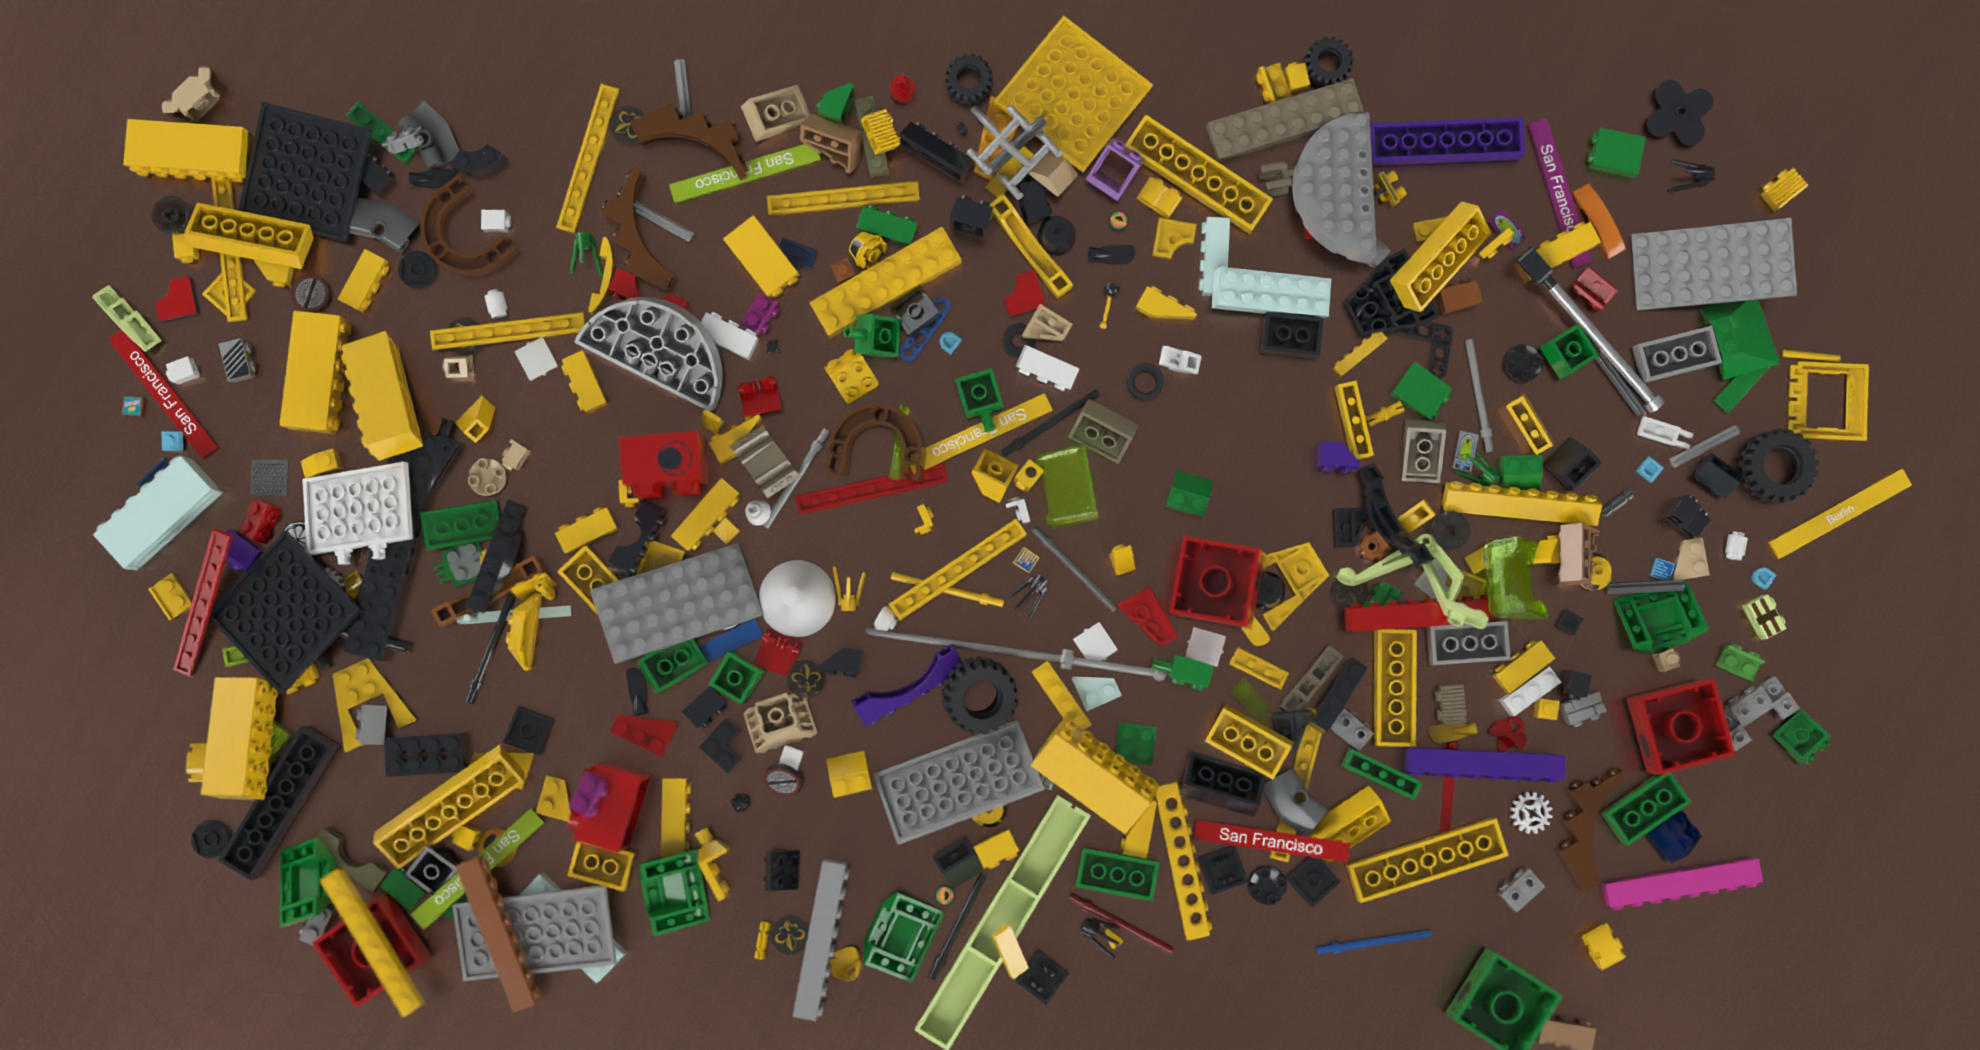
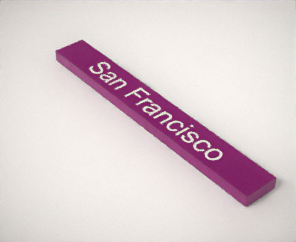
M1545 118L1529 123L1527 126L1561 232L1567 230L1569 233L1575 230L1574 226L1579 224L1580 220L1548 120ZM1589 250L1570 259L1573 269L1593 262Z

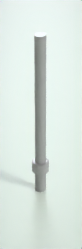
M1473 339L1465 340L1482 427V430H1480L1481 438H1484L1486 453L1494 451L1491 438L1493 433L1492 428H1489Z
M823 429L817 440H814L810 445V451L796 471L800 477L786 486L773 506L769 519L762 524L767 529L776 518L817 452L820 453L824 447L823 443L830 434L828 430Z

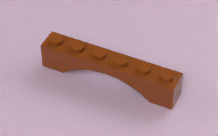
M534 555L512 567L504 584L488 604L511 593L510 588L515 587L518 582L528 581L538 573H545L546 570L539 557ZM472 590L431 610L439 627L445 628L462 619L465 614L475 612L466 608Z

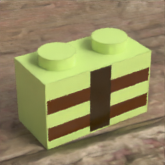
M1761 595L1742 605L1760 640L1768 639L1786 629L1784 625L1786 623L1785 619L1780 613L1778 614L1775 608L1776 603L1771 596Z

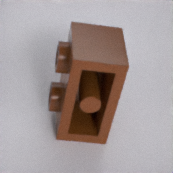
M1465 279L1459 281V285L1452 286V283L1446 284L1437 294L1442 315L1477 306L1483 302L1477 280Z

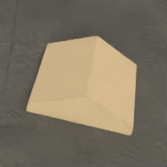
M1050 151L1028 173L1057 197L1078 176L1070 162L1062 156L1056 157Z

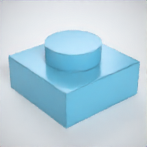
M161 431L163 451H183V431Z

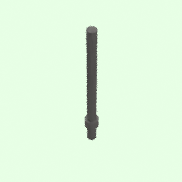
M1038 526L1032 530L1042 541L1041 544L1046 549L1049 548L1112 612L1118 608L1054 543L1050 536H1047Z

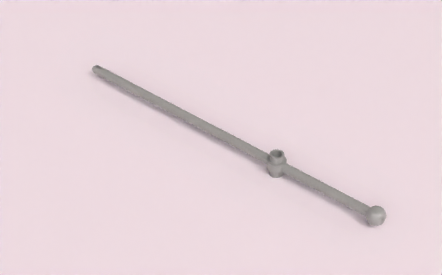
M870 627L865 630L866 634L941 646L953 644L955 648L1060 663V669L1068 671L1071 670L1072 665L1154 676L1158 681H1163L1166 678V672L1156 669L1077 658L1073 656L1074 651L1062 649V655L891 630L882 631Z

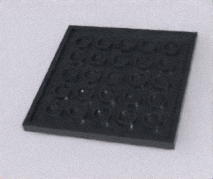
M262 102L238 211L308 224L311 226L313 234L347 242L372 129Z
M284 530L213 605L210 619L279 694H284L363 610L290 532Z

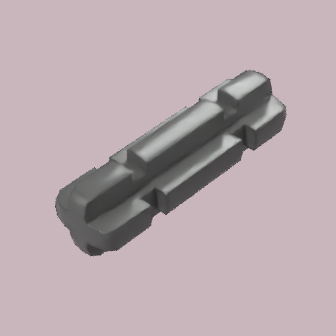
M1631 489L1625 490L1621 495L1611 500L1608 505H1604L1601 508V514L1604 517H1608L1612 514V511H1616L1626 504L1627 501L1635 497L1634 492Z

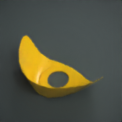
M845 947L836 951L834 957L838 959L829 960V963L832 964L830 974L839 980H854L861 968V960L855 947ZM855 968L852 975L845 976L849 969Z

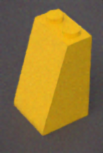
M754 215L723 238L768 297L775 298L783 292L782 289L787 285L791 286L798 281L799 272Z

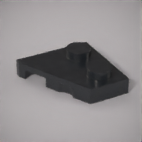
M1367 507L1334 509L1335 547L1357 546L1360 533L1365 527L1364 523L1368 516Z
M1311 710L1274 713L1275 732L1293 741L1290 751H1297L1311 716Z

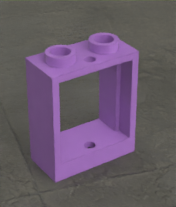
M1113 138L1103 150L1086 180L1118 201L1145 159L1137 151L1126 147L1122 141ZM1111 150L1134 165L1123 185H1120L1099 171Z

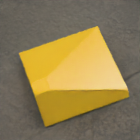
M725 517L713 532L727 545L740 530Z
M358 570L341 581L343 584H346L344 588L352 599H355L359 594L363 580Z
M1105 928L1104 931L1107 936L1118 941L1119 945L1123 943V940L1109 928ZM1109 942L1111 948L1113 949L1119 946Z

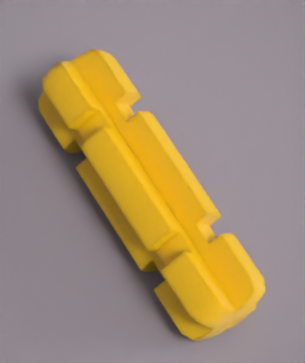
M761 921L760 932L758 933L756 945L757 950L755 951L756 959H765V949H767L769 938L768 931L771 927L770 922Z

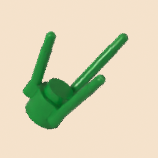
M576 233L570 274L574 273L578 249L580 250V263H583L584 250H589L591 246L599 275L603 277L595 247V239H591V233Z
M1477 450L1475 454L1487 468L1470 454H1466V457L1483 471L1480 475L1482 480L1457 469L1454 471L1482 486L1495 485L1501 477L1497 470Z

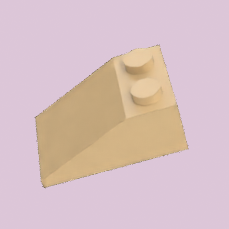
M798 85L750 98L741 106L755 142L797 127L810 116Z

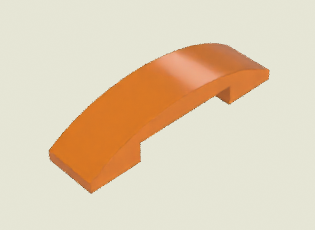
M1588 183L1572 192L1571 194L1580 210L1583 208L1601 240L1600 245L1607 258L1609 259L1626 250L1613 218Z

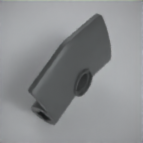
M425 100L421 102L412 115H405L398 123L402 130L409 127L413 129L421 127L418 131L419 136H428V141L418 146L428 170L452 161L459 151L450 126Z
M358 198L350 224V233L376 238L396 252L402 253L409 243L408 237L420 223L392 204ZM384 227V232L377 235V229Z
M1294 768L1264 784L1263 791L1277 815L1303 836H1309L1329 810L1327 806L1306 790ZM1296 793H1304L1306 796L1305 802H1298L1295 798Z

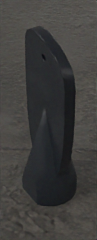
M436 169L420 173L409 172L410 187L417 185L442 187L454 178L457 172L454 169Z
M1132 245L1088 248L1089 261L1129 263L1135 256V247Z
M627 669L628 691L634 706L633 715L648 714L645 706L647 697L645 676L640 669Z

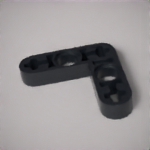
M1428 322L1424 324L1430 329V333L1427 336L1420 333L1421 326L1416 327V334H1413L1414 330L1412 329L1407 330V332H1404V328L1397 329L1401 336L1433 341L1428 371L1436 376V372L1433 369L1437 368L1438 362H1434V360L1444 361V364L1440 363L1439 370L1442 373L1436 376L1442 379L1446 375L1453 337L1452 328L1445 324ZM1434 327H1436L1435 331L1441 332L1443 329H1445V333H1448V336H1445L1443 339L1441 334H1435L1434 337H1432L1434 333ZM1438 347H1442L1446 351L1445 356L1442 358L1438 357L1435 353Z

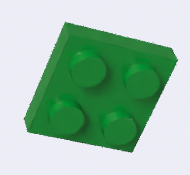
M1118 722L1114 752L1123 756L1129 763L1152 766L1157 727Z

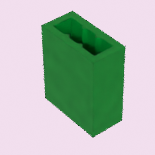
M1600 128L1592 136L1591 144L1594 145L1587 159V162H1590L1589 168L1634 178L1639 173L1646 137Z
M1414 362L1390 395L1428 421L1431 418L1434 420L1441 411L1438 409L1442 403L1446 404L1452 396L1450 394L1452 388L1417 362Z

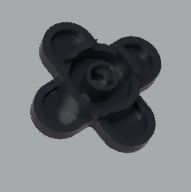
M1674 80L1662 82L1655 92L1656 99L1661 108L1649 116L1647 120L1649 132L1658 137L1674 132L1685 145L1692 146L1699 143L1705 135V128L1700 120V116L1710 111L1713 106L1711 93L1705 89H1696L1686 94L1678 82Z

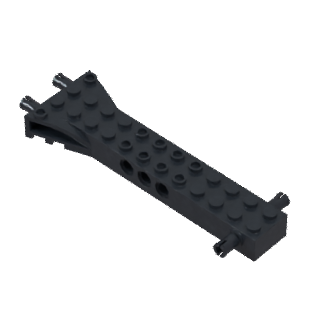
M442 418L439 432L436 435L420 432L423 443L422 447L387 458L388 464L408 463L413 539L386 543L385 559H372L373 551L370 550L357 599V605L363 611L351 622L350 627H347L339 635L346 638L343 652L386 662L390 649L406 653L408 648L401 647L400 645L409 647V641L395 639L393 635L422 531L419 512L427 511L432 492L444 476V472L449 464L453 462L459 449L464 445V443L452 440L449 437L454 420Z

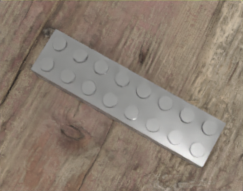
M828 858L822 861L793 1017L816 1021L817 1017H821L825 1002H821V999L825 997L828 988L825 978L829 977L832 964L829 963V958L834 956L836 946L832 942L833 938L836 939L838 935L839 925H836V921L841 918L843 906L840 905V900H844L847 887L843 885L844 880L847 881L849 878L850 867H847L848 862Z

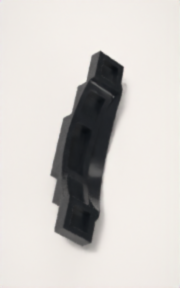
M1372 463L1361 467L1357 473L1366 486L1363 491L1370 520L1377 532L1388 543L1397 547L1402 555L1408 554L1416 568L1431 563L1434 558L1425 543L1420 544L1414 540L1393 513L1382 483L1384 477L1376 464Z
M507 500L484 556L466 608L484 614L488 603L496 596L504 584L519 549L522 536L521 518L526 506Z

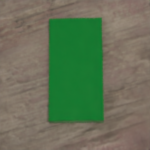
M497 500L419 512L426 551L491 540L500 519Z

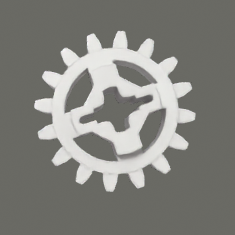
M1524 792V797L1517 795L1519 800H1513L1512 803L1515 806L1509 808V810L1513 811V814L1509 817L1515 818L1512 824L1515 826L1519 825V831L1525 828V833L1527 834L1531 830L1537 834L1538 828L1544 831L1543 825H1550L1547 819L1553 817L1548 814V811L1553 810L1551 807H1547L1549 800L1543 801L1544 796L1540 794L1537 797V792H1532L1531 796L1529 792ZM1527 800H1533L1530 804H1524ZM1541 806L1543 809V815H1541L1540 811ZM1526 809H1531L1537 817L1529 816L1530 814ZM1519 810L1521 811L1522 815L1521 819L1519 817ZM1532 821L1539 822L1535 825L1528 826L1529 824H1531Z

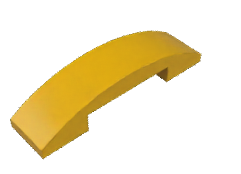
M603 237L599 255L602 259H606L600 294L592 293L588 310L592 315H596L606 302L610 294L608 287L615 274L614 252L609 239Z

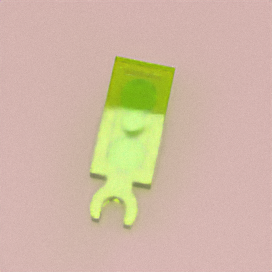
M1244 678L1229 690L1254 719L1260 716L1262 724L1266 727L1269 726L1266 722V717L1271 716L1274 720V714L1266 711L1270 706Z

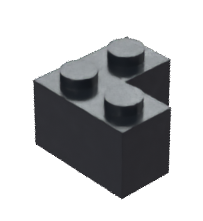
M1692 495L1675 497L1662 514L1665 519L1691 539L1698 538L1711 521L1707 517L1708 513L1701 509L1702 506L1698 504L1699 501Z
M725 718L699 748L726 773H729L742 759L729 746L741 730L728 718Z

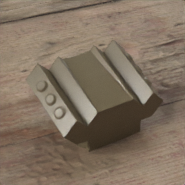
M763 425L730 445L733 452L744 467L747 468L767 498L800 477Z

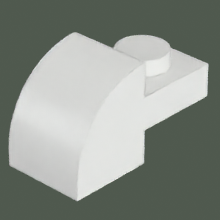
M1163 346L1159 365L1182 373L1198 374L1201 355Z

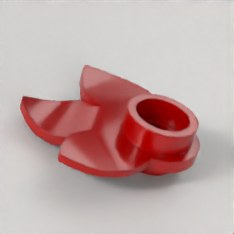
M1512 716L1506 721H1497L1489 730L1490 735L1498 737L1497 746L1501 752L1509 750L1514 745L1518 749L1523 750L1527 743V736L1523 731L1524 722L1519 717ZM1513 722L1517 724V728L1515 730L1511 728V724Z

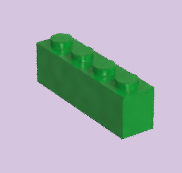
M1349 748L1341 763L1342 767L1412 800H1415L1423 783Z

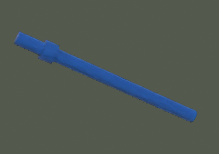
M1424 930L1345 943L1338 941L1332 942L1331 945L1318 946L1317 953L1333 952V954H1338L1345 950L1431 938L1433 934L1432 930Z

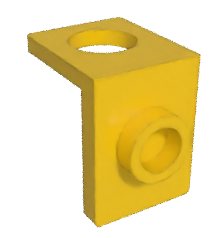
M1029 459L1015 476L1013 482L1021 491L1025 490L1028 493L1044 470ZM1028 467L1035 468L1036 476L1033 478L1027 477L1025 470Z

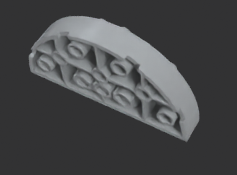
M1369 112L1344 115L1322 126L1310 138L1303 149L1294 170L1292 184L1294 204L1308 232L1335 254L1337 252L1346 256V259L1362 263H1371L1377 255Z
M637 297L619 301L593 316L582 327L574 343L711 412L717 407L723 381L722 364L718 349L703 324L679 305L652 297Z

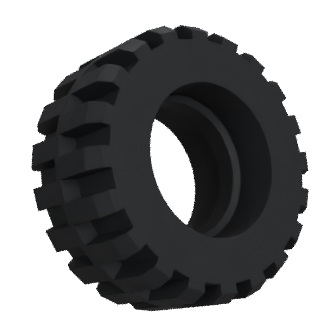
M1775 429L1755 436L1752 441L1745 445L1746 450H1743L1740 454V457L1743 459L1738 463V467L1742 468V478L1745 479L1744 487L1750 488V494L1754 497L1759 496V500L1763 502L1769 501V503H1784L1805 495L1809 492L1808 488L1814 486L1816 481L1813 478L1817 477L1819 470H1816V466L1819 465V459L1815 460L1814 455L1817 452L1815 449L1810 448L1812 443L1808 439L1803 440L1804 435L1800 433L1794 434V431L1790 429ZM1775 448L1785 451L1793 463L1792 476L1784 484H1777L1770 480L1764 470L1765 456L1770 450Z
M976 657V660L968 658L965 664L962 665L961 662L956 664L957 669L949 671L948 675L950 677L944 680L943 685L945 689H942L941 692L943 706L952 721L957 726H960L962 730L970 731L972 734L977 735L979 731L984 735L989 734L991 729L994 732L999 730L998 726L1001 724L1005 726L1008 723L1006 719L1008 717L1012 718L1015 714L1013 707L1017 708L1018 701L1016 697L1019 696L1015 680L1011 677L1010 673L1000 663H996L990 658L986 660L983 657ZM979 680L993 682L997 689L996 697L989 707L980 711H971L964 706V693L972 683Z

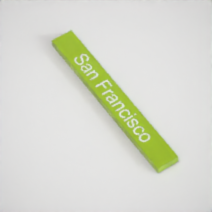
M803 144L746 161L745 164L748 172L745 173L747 178L740 181L733 167L729 166L672 183L669 186L674 203L676 204L820 161V156L818 152Z
M532 809L528 810L477 856L483 854L484 859L486 858L489 862V871H491L538 830L544 822ZM458 873L411 914L424 930L466 893Z

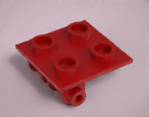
M768 376L761 379V381L758 378L757 382L751 380L752 383L746 382L737 385L744 418L782 409L775 377Z
M767 628L753 663L789 678L803 642Z

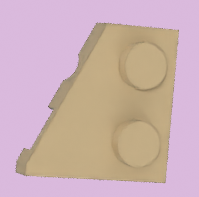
M1040 304L1021 336L1023 338L1063 341L1072 323Z
M1703 537L1682 541L1671 580H1684L1710 575Z

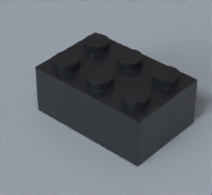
M956 196L950 215V229L987 240L993 220V207L985 201H979L978 203L972 201V198L968 196Z
M1266 312L1263 318L1260 353L1317 359L1320 356L1324 318Z

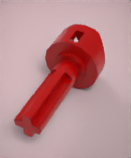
M903 73L900 76L896 75L891 81L889 89L892 99L899 103L911 102L915 95L913 81Z

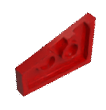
M1151 587L1116 605L1160 646L1178 638Z

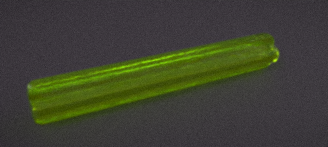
M899 405L898 410L908 415L909 407ZM896 432L889 478L893 480H899L903 456L902 442Z

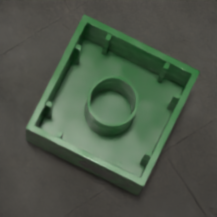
M1485 948L1445 1014L1499 1050H1530L1563 996L1496 952Z

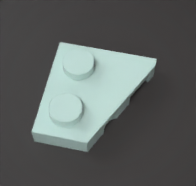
M1071 678L1086 712L1122 696L1114 678Z

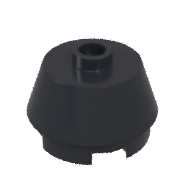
M1049 217L1039 227L1038 240L1041 246L1048 252L1063 253L1069 250L1075 242V228L1065 217Z
M1269 571L1262 572L1256 607L1269 610L1281 604L1285 597L1286 588L1280 576Z

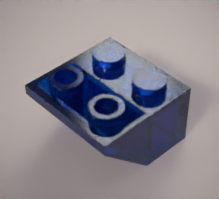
M1682 810L1647 833L1671 864L1688 856L1702 837L1699 830L1691 823L1686 813Z

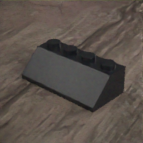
M910 122L901 131L898 137L902 147L963 184L965 183L976 164L966 151L962 153L957 150L958 147L952 142L947 144L942 141L940 135L935 132L929 133L925 130L926 127L918 122L915 124Z

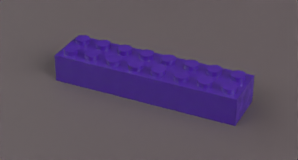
M1523 117L1370 123L1372 166L1520 160L1525 155Z
M1403 747L1402 770L1407 771V775L1423 776V772H1427V776L1442 777V773H1446V777L1462 778V774H1465L1466 778L1481 779V775H1485L1484 778L1493 780H1500L1501 776H1504V779L1520 781V777H1523V780L1539 782V778H1542V781L1559 783V779H1565V755Z

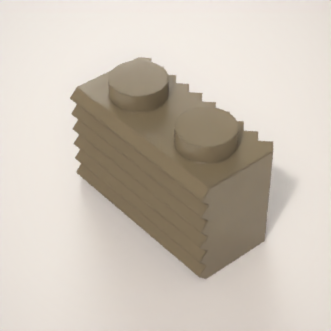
M1464 685L1437 686L1438 690H1435L1436 702L1439 701V709L1436 710L1437 720L1441 721L1443 725L1467 723Z

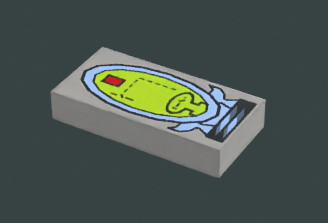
M1459 431L1452 469L1465 472L1472 471L1473 462L1466 457V454L1475 457L1479 438L1478 434Z

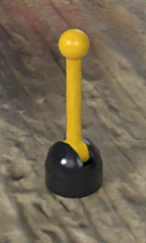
M1105 283L1104 292L1108 299L1103 321L1100 323V328L1102 329L1107 328L1106 321L1111 299L1118 294L1120 285Z

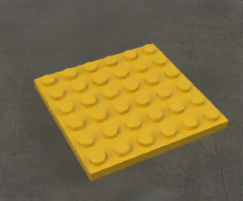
M1063 16L993 103L1012 118L1013 116L1007 111V108L1013 105L1030 124L1041 116L1047 122V125L1041 131L1062 151L1061 156L1084 173L1151 90L1153 84Z

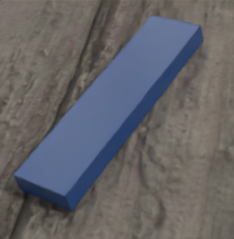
M752 619L698 647L709 663L725 655L728 651L738 649L762 637L763 634L756 619Z

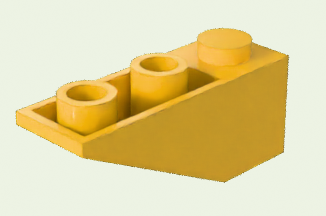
M1154 286L1151 288L1146 287L1135 307L1136 310L1150 318L1195 319L1197 316L1194 308L1189 305H1180L1176 298L1170 295L1168 297L1162 295V291Z
M759 414L746 417L744 423L740 425L736 423L730 426L725 434L718 433L711 438L712 441L709 442V445L721 464L737 456L730 445L755 430L762 419Z
M1124 543L1115 546L1109 556L1116 576L1135 570L1131 545L1126 547Z

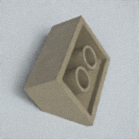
M1088 399L1068 438L1119 464L1139 425Z

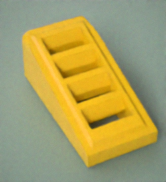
M704 410L702 413V426L714 434L720 433L725 421L712 412Z

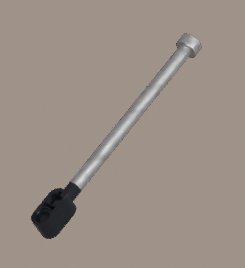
M1529 246L1515 258L1530 278L1538 286L1543 284L1577 324L1579 323L1587 336L1645 401L1644 407L1648 412L1653 413L1665 403V400L1659 393L1654 395L1553 279L1551 275L1554 274V271L1537 251Z

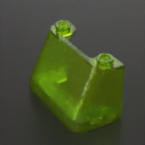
M1085 444L1038 453L1035 462L1044 470L1042 476L1049 508V514H1045L1047 526L1051 525L1052 529L1097 521L1098 512Z
M1514 536L1492 541L1486 545L1484 558L1489 611L1492 616L1529 620L1548 618L1547 605L1542 601H1533L1530 565L1533 564V558L1539 542Z

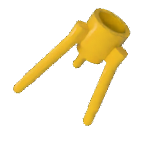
M834 566L833 575L838 595V605H841L842 611H856V606H859L866 573H862L855 599L854 595H850V577H847L846 595H843L842 599L838 573Z

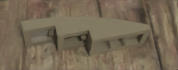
M1328 645L1278 707L1284 712L1300 711L1319 687L1324 684L1344 656Z

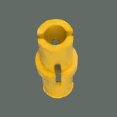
M1398 401L1386 408L1381 407L1379 411L1365 416L1366 421L1373 419L1367 423L1368 427L1370 428L1382 421H1389L1391 417L1405 412L1404 407L1396 409L1402 406V403Z

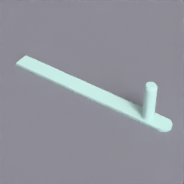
M571 605L540 608L539 618L571 616ZM513 610L509 611L506 621H509V615L513 613ZM501 611L485 612L484 614L479 612L465 614L457 623L497 622Z

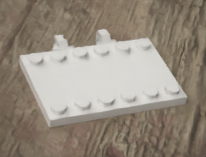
M407 462L303 479L306 550L310 555L335 552V556L338 557V564L349 565L351 564L349 562L350 552H353L355 548L368 546L373 551L372 559L380 560L385 559L386 543L413 539Z

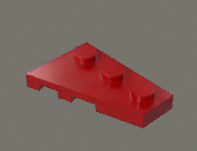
M618 714L610 732L663 757L679 722Z

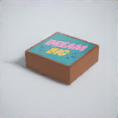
M123 396L122 415L143 417L145 398Z

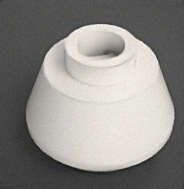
M764 500L750 502L746 507V517L753 525L764 524L771 514L769 504Z
M889 606L883 607L874 622L876 630L888 631L889 629L893 630L898 620Z

